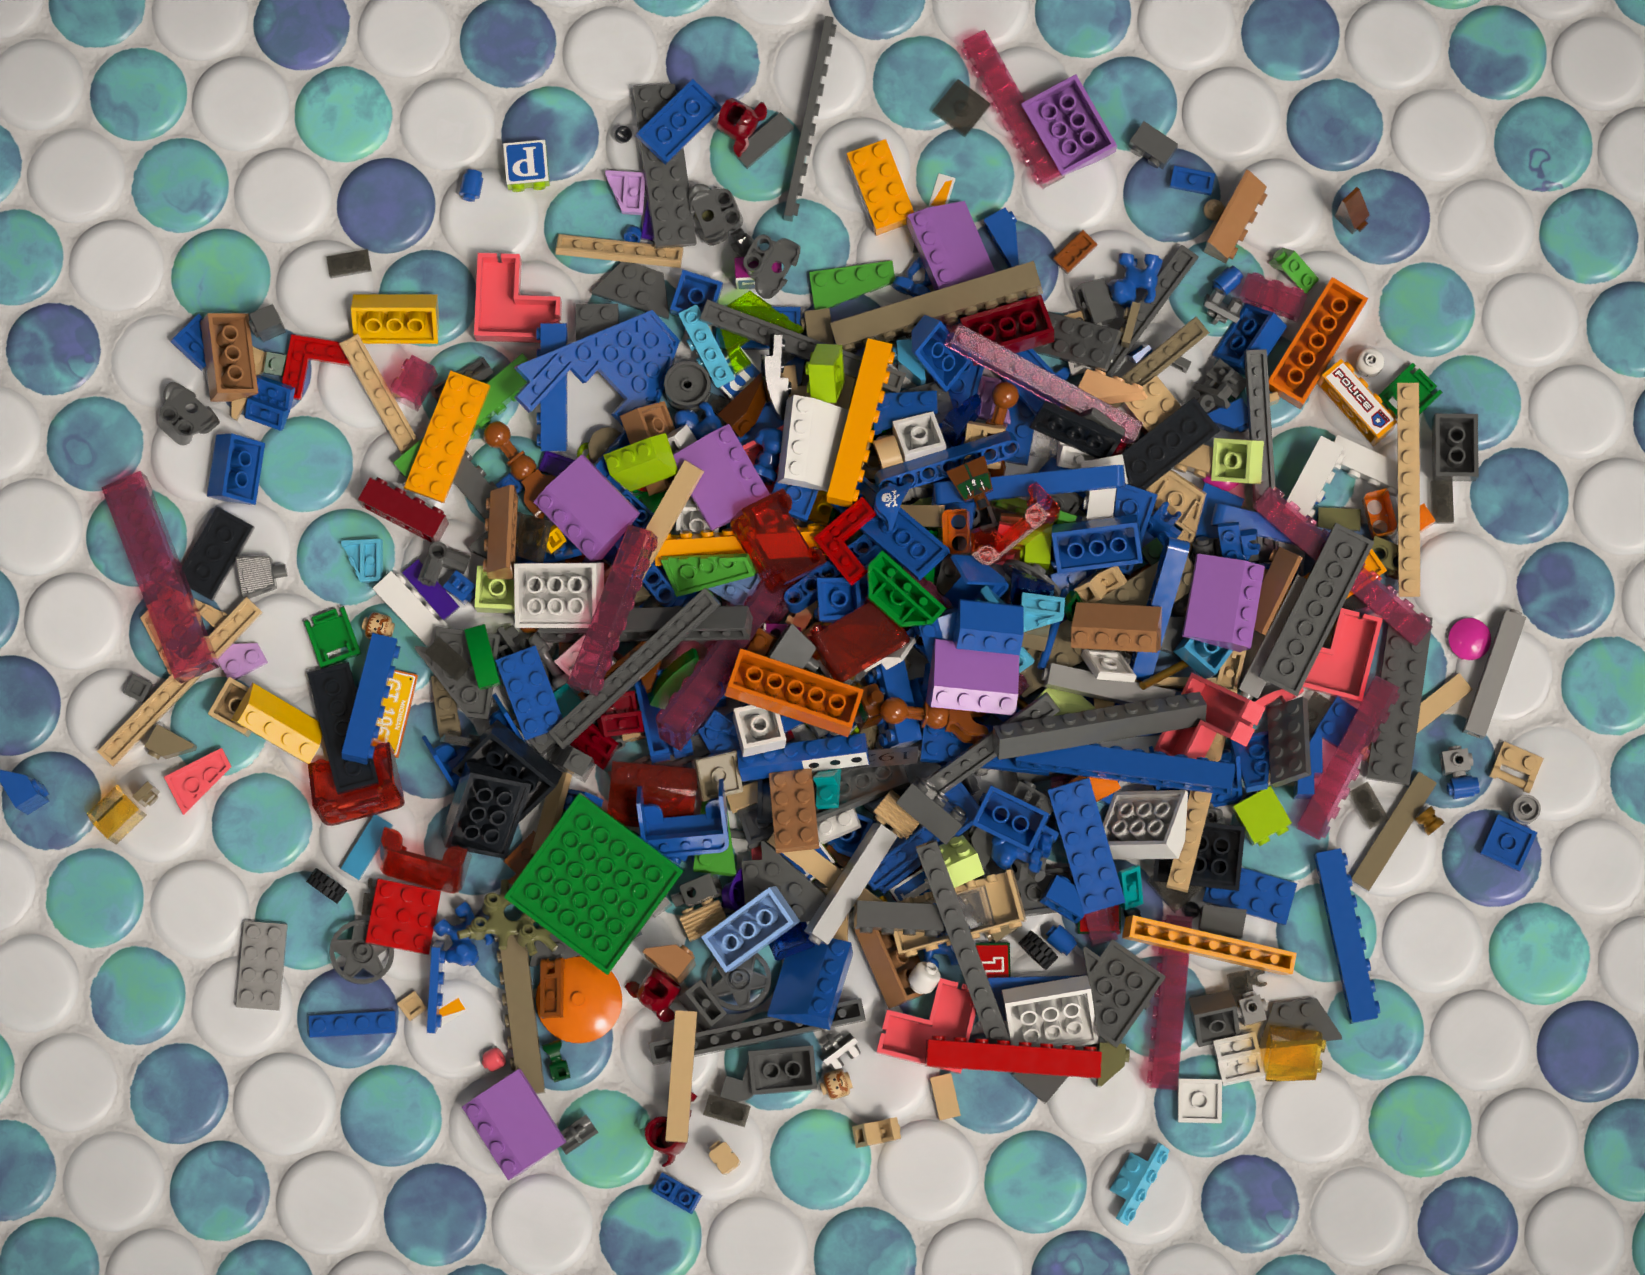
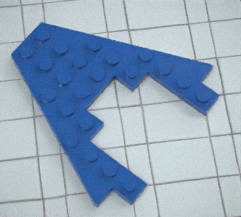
M653 310L647 311L515 366L514 369L527 383L514 398L529 413L535 409L569 370L582 383H586L598 371L624 399L611 414L623 427L621 415L637 408L660 402L664 390L665 376L672 366L680 340ZM625 430L603 455L630 445ZM602 455L594 463V466L610 481L613 477L610 476L604 456Z

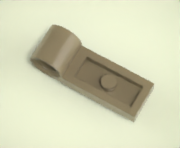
M431 676L440 739L462 736L457 703L438 678Z

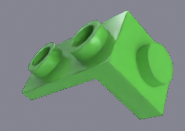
M1282 247L1275 252L1272 260L1269 262L1274 269L1284 271L1304 294H1307L1319 280L1294 250Z

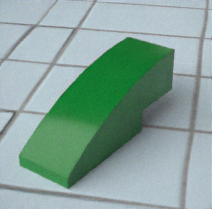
M482 624L464 629L479 689L483 690L501 685L486 625Z
M691 648L683 653L660 674L654 682L651 692L647 694L650 705L666 710L674 692L683 694L699 661L697 649Z

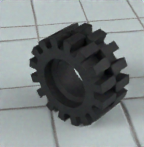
M315 868L306 881L336 904L339 903L347 892V889L317 868Z
M1031 930L1019 942V945L1045 970L1058 959L1056 953Z

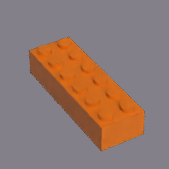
M1332 277L1269 378V391L1272 393L1277 392L1279 397L1301 409L1356 321L1368 298Z
M740 648L725 696L848 737L864 690Z

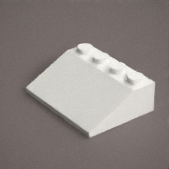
M793 395L787 399L777 483L828 492L849 410L805 396Z
M515 563V628H598L604 588V563Z
M1186 790L1115 792L1103 822L1113 860L1179 859L1186 835L1188 792Z
M1087 975L1002 990L1011 1045L1018 1046L1019 1042H1030L1032 1047H1040V1043L1053 1044V1048L1062 1049V1045L1080 1047L1099 1043L1091 987Z

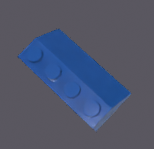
M1137 514L1052 525V540L1057 574L1143 563Z

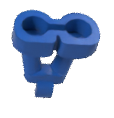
M917 257L905 272L906 277L896 276L892 284L895 290L912 297L931 292L927 288L932 283L926 269L923 282L914 283L913 275L920 268L925 269L921 257Z

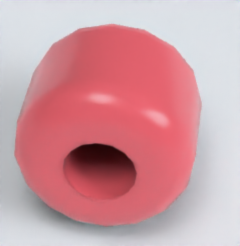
M495 1047L483 1053L482 1065L485 1069L487 1068L489 1071L494 1072L505 1066L506 1059L499 1048Z

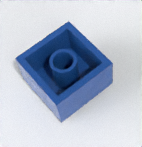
M682 270L670 307V314L679 316L680 312L694 305H698L702 313L707 299L718 303L723 289V282Z

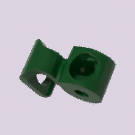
M561 1039L542 1045L543 1050L550 1056L552 1062L549 1064L554 1083L571 1078L567 1060H563L561 1057Z

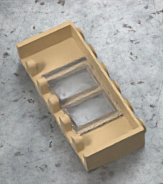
M1006 870L1007 872L997 875H989L976 881L971 880L955 888L973 939L980 938V933L988 932L989 935L999 933L1001 928L1007 926L1010 929L1022 926L1021 922L1027 921L1013 870ZM932 891L926 892L921 896L908 897L899 901L900 903L936 904ZM944 923L943 931L937 933L936 937L924 936L923 932H916L914 936L903 935V931H894L898 953L901 955L905 954V957L915 956L918 954L917 951L926 949V952L939 949L938 945L940 944L952 945Z

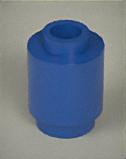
M467 169L465 174H463L459 195L463 196V200L475 202V199L480 198L483 184L482 172Z
M1232 265L1230 268L1224 269L1212 280L1214 284L1212 288L1213 290L1215 288L1223 290L1227 296L1241 283L1244 277Z
M1471 775L1450 778V783H1447L1448 795H1452L1453 799L1474 797L1475 794L1480 792L1478 778Z
M1053 925L1046 933L1048 936L1046 941L1059 953H1064L1066 956L1078 944L1074 940L1075 937L1061 925L1058 927Z

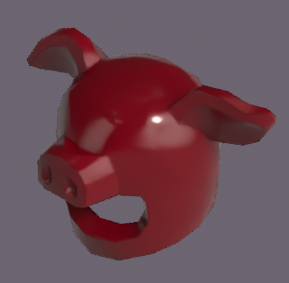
M734 98L726 100L722 105L717 129L735 140L733 148L737 157H741L748 148V138L754 133L758 121H763L766 118L767 108L764 102H760L753 110L748 105Z
M653 967L641 984L631 981L625 985L628 993L633 998H638L647 1009L655 1011L661 1021L670 1022L675 1019V1012L669 1007L679 994L681 987L667 974Z
M666 1116L654 1118L645 1128L647 1143L654 1150L668 1155V1160L662 1164V1167L671 1165L675 1161L676 1155L680 1154L687 1144L666 1141Z

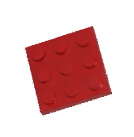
M377 879L364 943L429 955L441 891Z

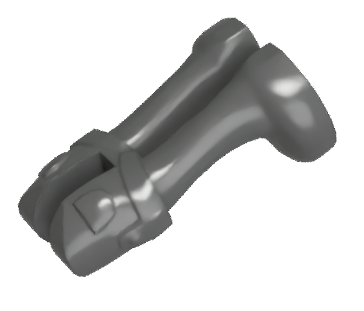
M537 633L519 643L521 651L536 645L540 658L552 674L551 677L545 669L553 691L571 681L570 676L563 673L549 654L550 647Z

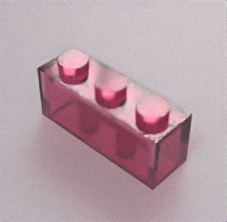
M1253 272L1252 274H1247L1238 299L1242 300L1245 304L1274 312L1278 316L1298 322L1308 294L1304 293V290L1301 288H1289L1284 286V283L1279 280L1270 281L1264 279L1263 275Z

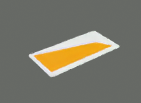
M938 174L929 207L948 204L955 178Z
M459 995L439 1007V1014L442 1015V1026L467 1011Z

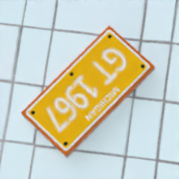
M395 670L393 679L389 678L387 685L391 686L389 697L383 700L382 706H385L383 719L379 718L377 726H380L378 739L374 738L372 746H375V754L399 759L418 675Z

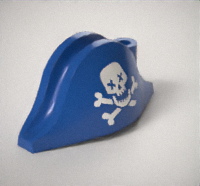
M889 482L888 486L881 489L874 499V511L884 521L890 534L893 530L900 505L912 483L897 486Z

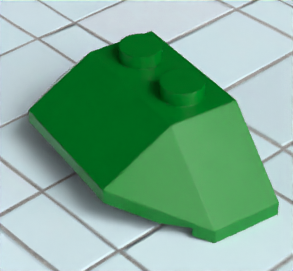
M881 551L867 566L868 599L899 627L932 625L946 610L936 598L885 552Z

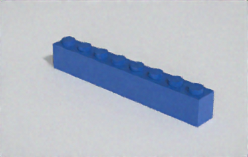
M1341 848L1314 854V860L1350 1024L1377 1019L1380 1013V1006L1378 1001H1374L1373 992H1376L1374 980L1369 978L1368 971H1371L1369 958L1365 959L1364 950L1367 948L1365 938L1361 937L1359 929H1362L1360 916L1355 914L1354 908L1357 907L1355 895H1351L1350 891L1353 883L1351 875L1347 874L1345 868L1348 865L1347 855L1342 853Z

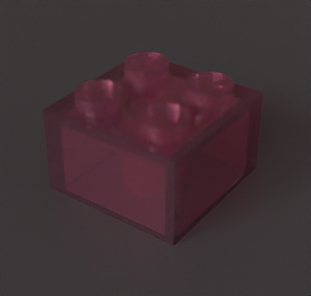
M411 355L410 359L404 361L400 377H396L393 380L391 392L396 401L418 412L438 374L433 365Z

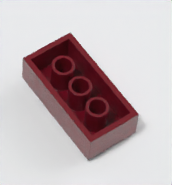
M1041 295L960 319L961 332L973 366L1054 342L1055 331Z
M377 477L376 480L369 478L358 498L362 508L431 543L440 541L449 525L443 510L435 506L432 509L425 505L426 502L414 496L411 499L406 495L407 492L398 487H395V489L390 488L387 485L388 483Z

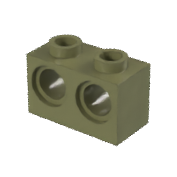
M1375 536L1372 540L1374 541L1372 550L1383 553L1384 558L1380 561L1387 569V576L1398 580V568L1393 564V560L1398 559V545Z

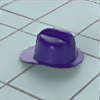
M742 868L738 870L732 881L724 885L721 893L723 900L721 906L735 912L745 905Z

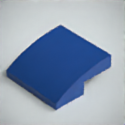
M258 375L256 376L258 394L252 395V397L247 399L245 418L282 431L291 410L295 387Z

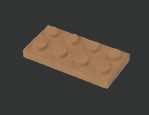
M812 768L769 773L776 853L820 849Z

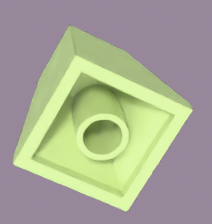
M1046 688L1037 697L1039 698L1046 692L1060 708V711L1054 716L1096 709L1082 695Z

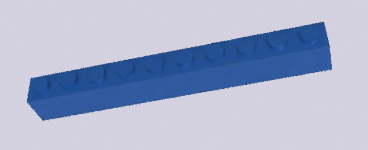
M1097 743L1024 755L1015 759L1017 768L1229 796L1232 795L1235 764H1231L1227 760L1215 762L1204 757L1192 759L1182 754L1169 756L1164 752L1158 751L1146 753L1141 749L1123 750L1119 746L1108 748L1102 747Z

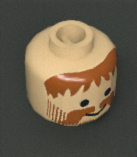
M377 612L371 613L369 618L365 617L362 624V629L365 630V636L368 639H371L372 633L392 637L395 623H392L390 616Z
M843 1069L825 1073L823 1075L824 1082L820 1083L823 1095L828 1094L831 1100L848 1096L850 1089L853 1088L848 1072H844Z

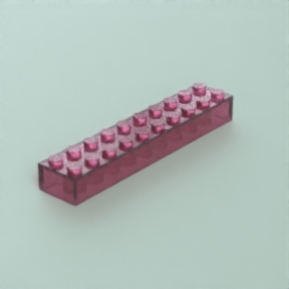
M138 471L101 487L174 679L182 684L219 668V662L147 476Z
M782 558L777 564H773L767 578L759 582L756 588L757 591L753 596L750 595L744 603V606L749 607L753 616L750 640H718L708 648L707 655L703 660L697 662L691 676H687L683 680L678 693L675 692L670 697L667 707L661 709L657 714L656 723L660 739L679 751L683 749L726 693L740 648L747 650L758 628L764 629V624H779L789 611L785 604L784 594L789 588L803 579L802 570ZM798 598L791 599L790 603H795Z

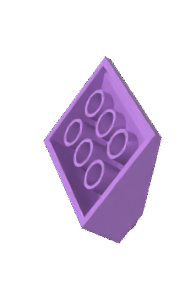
M1076 74L1021 103L1022 108L1061 176L1094 164L1116 152V142Z
M965 201L925 208L907 216V227L935 291L995 273Z
M729 424L709 433L673 455L678 471L684 460L689 461L704 471L691 497L711 531L765 506L771 498L770 493Z
M580 455L547 485L534 501L540 510L590 561L602 560L640 514L584 455Z
M1196 554L1182 636L1237 652L1250 649L1265 566L1245 560Z
M934 639L926 703L930 707L1015 715L1019 685V655L956 649L953 640Z
M521 1069L516 1070L462 1106L507 1180L522 1174L567 1142Z

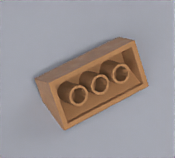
M1246 169L1204 250V253L1225 264L1229 258L1234 259L1238 248L1235 246L1239 240L1243 242L1248 233V230L1245 229L1248 222L1251 224L1254 222L1258 214L1255 209L1258 204L1263 205L1268 195L1265 193L1267 186L1249 170Z
M207 313L201 321L210 402H231L258 394L248 313Z
M665 401L640 407L620 416L630 445L664 433L668 435L671 431L675 430ZM675 476L645 486L649 496L667 491Z
M508 485L492 490L490 498L486 499V510L490 511L489 518L485 520V530L489 531L488 539L484 540V551L488 553L487 559L483 561V572H487L489 579H514L518 496L515 486Z
M1279 547L1278 550H1273L1269 558L1272 564L1269 570L1264 569L1254 627L1255 631L1263 635L1267 634L1303 560V557L1282 547Z
M1076 602L1071 628V648L1156 653L1161 650L1162 607Z
M860 929L854 930L889 1009L925 995L913 991L909 983L910 973L921 962L918 954L911 957L899 954L894 934H881V930H873V933H859Z
M675 944L645 948L643 951L648 961L679 985L683 983L696 966L693 952L684 945L681 947Z

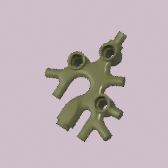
M507 879L501 880L499 895L488 893L484 897L482 911L485 915L489 916V919L476 917L472 920L471 925L466 926V929L457 931L459 940L467 937L469 939L482 940L486 934H495L499 938L498 948L500 950L507 949L509 936L517 935L518 944L526 947L530 956L537 953L534 945L535 941H541L552 952L558 948V945L550 938L552 933L544 927L535 928L533 924L536 921L525 913L516 921H510L504 916L505 908L512 904L504 898L509 891Z

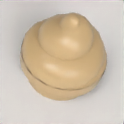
M1212 199L1204 205L1203 212L1206 218L1215 221L1220 219L1225 208L1222 202Z

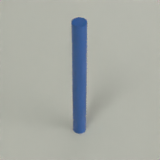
M1062 589L1060 597L1066 598L1070 590ZM1060 622L1050 625L1045 651H1042L1037 666L1038 669L1043 670L1047 666Z

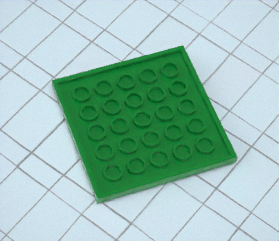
M579 793L504 898L606 975H609L685 870L585 795Z

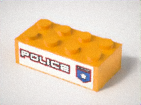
M884 139L848 152L847 162L875 235L877 236L907 225V216L914 213L887 140Z
M1340 359L1322 374L1318 382L1320 388L1373 447L1393 431L1397 424L1396 415L1392 410L1386 409L1381 404L1383 401L1376 393H1371L1367 382L1362 377L1358 378L1354 374V368L1349 362H1344Z

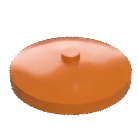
M584 957L564 959L563 1017L547 1019L540 1017L539 983L536 993V1008L539 1018L551 1034L563 1041L582 1044L600 1039L614 1027L620 1016L623 1002L620 984L612 971L609 975H606ZM550 969L549 974H555V969Z

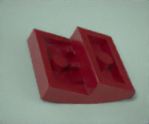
M634 691L626 692L597 719L603 738L645 732L642 714L637 709Z
M591 724L569 745L592 757L595 764L604 770L611 761L619 743L611 737L603 738L600 729Z

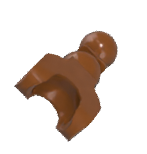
M1001 382L993 388L992 400L996 406L992 419L988 418L985 424L1002 425L1007 429L1008 424L1004 423L1007 410L1013 407L1019 398V392L1015 385L1010 382ZM1004 460L1001 461L1000 469L988 468L991 477L1004 476L1006 471Z
M495 421L488 424L484 430L485 442L492 448H500L508 458L507 466L510 467L512 477L521 481L525 488L524 503L526 508L538 521H541L545 515L534 501L556 477L542 474L530 456L525 455L524 451L520 453L510 442L511 432L505 423Z
M890 697L881 705V716L889 724H899L906 718L921 720V728H924L925 725L933 729L945 727L946 732H952L962 742L975 744L989 733L985 725L978 724L972 720L973 717L984 716L985 712L930 707L926 701L922 708L907 706L906 702L899 697Z

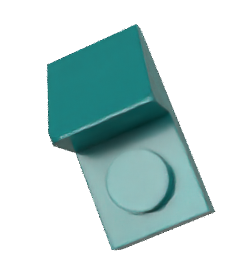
M841 768L818 771L813 776V780L817 785V809L839 808Z
M1135 865L1119 871L1117 875L1125 899V903L1120 904L1121 908L1127 910L1144 904L1140 866Z

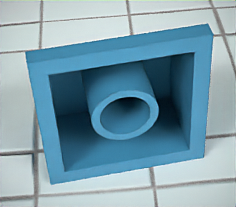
M912 339L897 340L896 347H893V352H895L893 364H897L898 371L906 373V377L916 386L925 385V368L912 353Z
M1184 637L1173 652L1199 675L1207 679L1217 674L1233 650Z

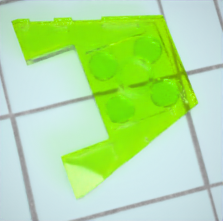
M748 291L726 306L799 334L803 332V328L799 324L796 325L789 320V317L772 308V305L752 291ZM720 329L733 372L736 376L751 366V361L740 348L749 342L750 339Z

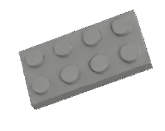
M244 921L236 1001L237 1008L280 1011L287 924Z

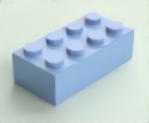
M773 886L759 894L701 938L726 973L733 971L798 924L800 920L779 889Z

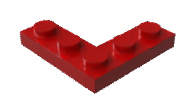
M291 334L282 383L295 387L293 399L302 400L309 360L351 367L339 346L341 342Z
M863 496L814 537L817 544L851 586L868 572L846 545L845 541L877 515Z

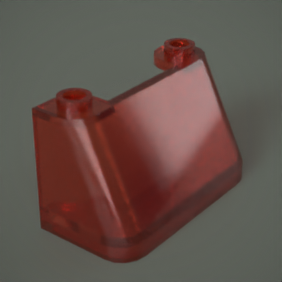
M1037 482L1028 487L1030 499L1027 501L1028 508L1025 516L1001 535L995 528L985 532L978 527L971 533V555L979 563L991 565L1006 561L1059 518L1060 509L1058 504Z
M784 488L742 508L731 520L733 533L745 553L749 554L756 572L767 590L772 594L784 589L827 562L825 554L820 548L815 546L809 548L788 513L792 508V499L785 492Z
M868 594L865 596L864 605L829 626L815 625L809 630L810 633L807 634L833 680L844 682L902 648L911 640L903 627H899L868 599Z
M390 742L379 743L375 746L373 760L379 784L338 795L329 761L319 759L308 764L312 806L325 825H339L404 806L403 789L393 747Z
M384 827L380 850V870L384 875L450 894L458 893L462 889L472 858V854L467 849L450 847L445 851L442 860L407 851V847L402 845L403 838L399 831Z

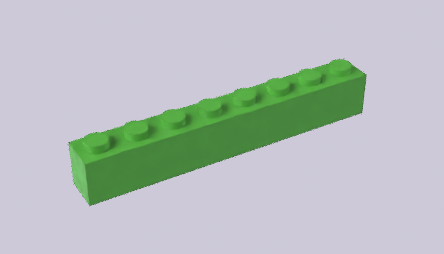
M523 353L487 383L491 387L470 440L475 436L474 432L479 428L484 429L491 422L490 419L495 414L497 416L502 414L507 409L506 405L508 403L517 401L514 396L527 383L514 369L515 366L529 361ZM423 438L393 462L406 480Z

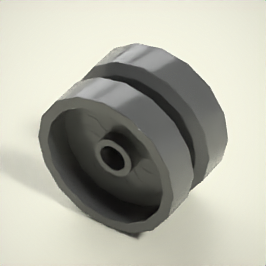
M691 361L676 363L671 367L664 381L667 402L677 411L686 409L693 410L694 412L700 411L699 404L702 402L708 403L711 396V381L704 367Z

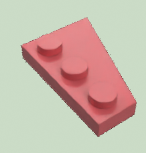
M220 748L165 776L164 778L182 814L184 815L232 766L223 748Z

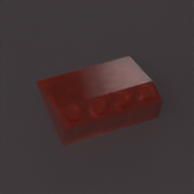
M612 760L607 813L625 826L639 827L636 806L637 786H642L644 805H658L663 811L664 818L694 815L697 790L695 767Z

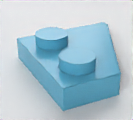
M382 539L341 541V545L345 549L349 557L348 559L361 583L380 582L383 579Z
M1022 592L1021 605L1024 607V632L1063 620L1065 598Z

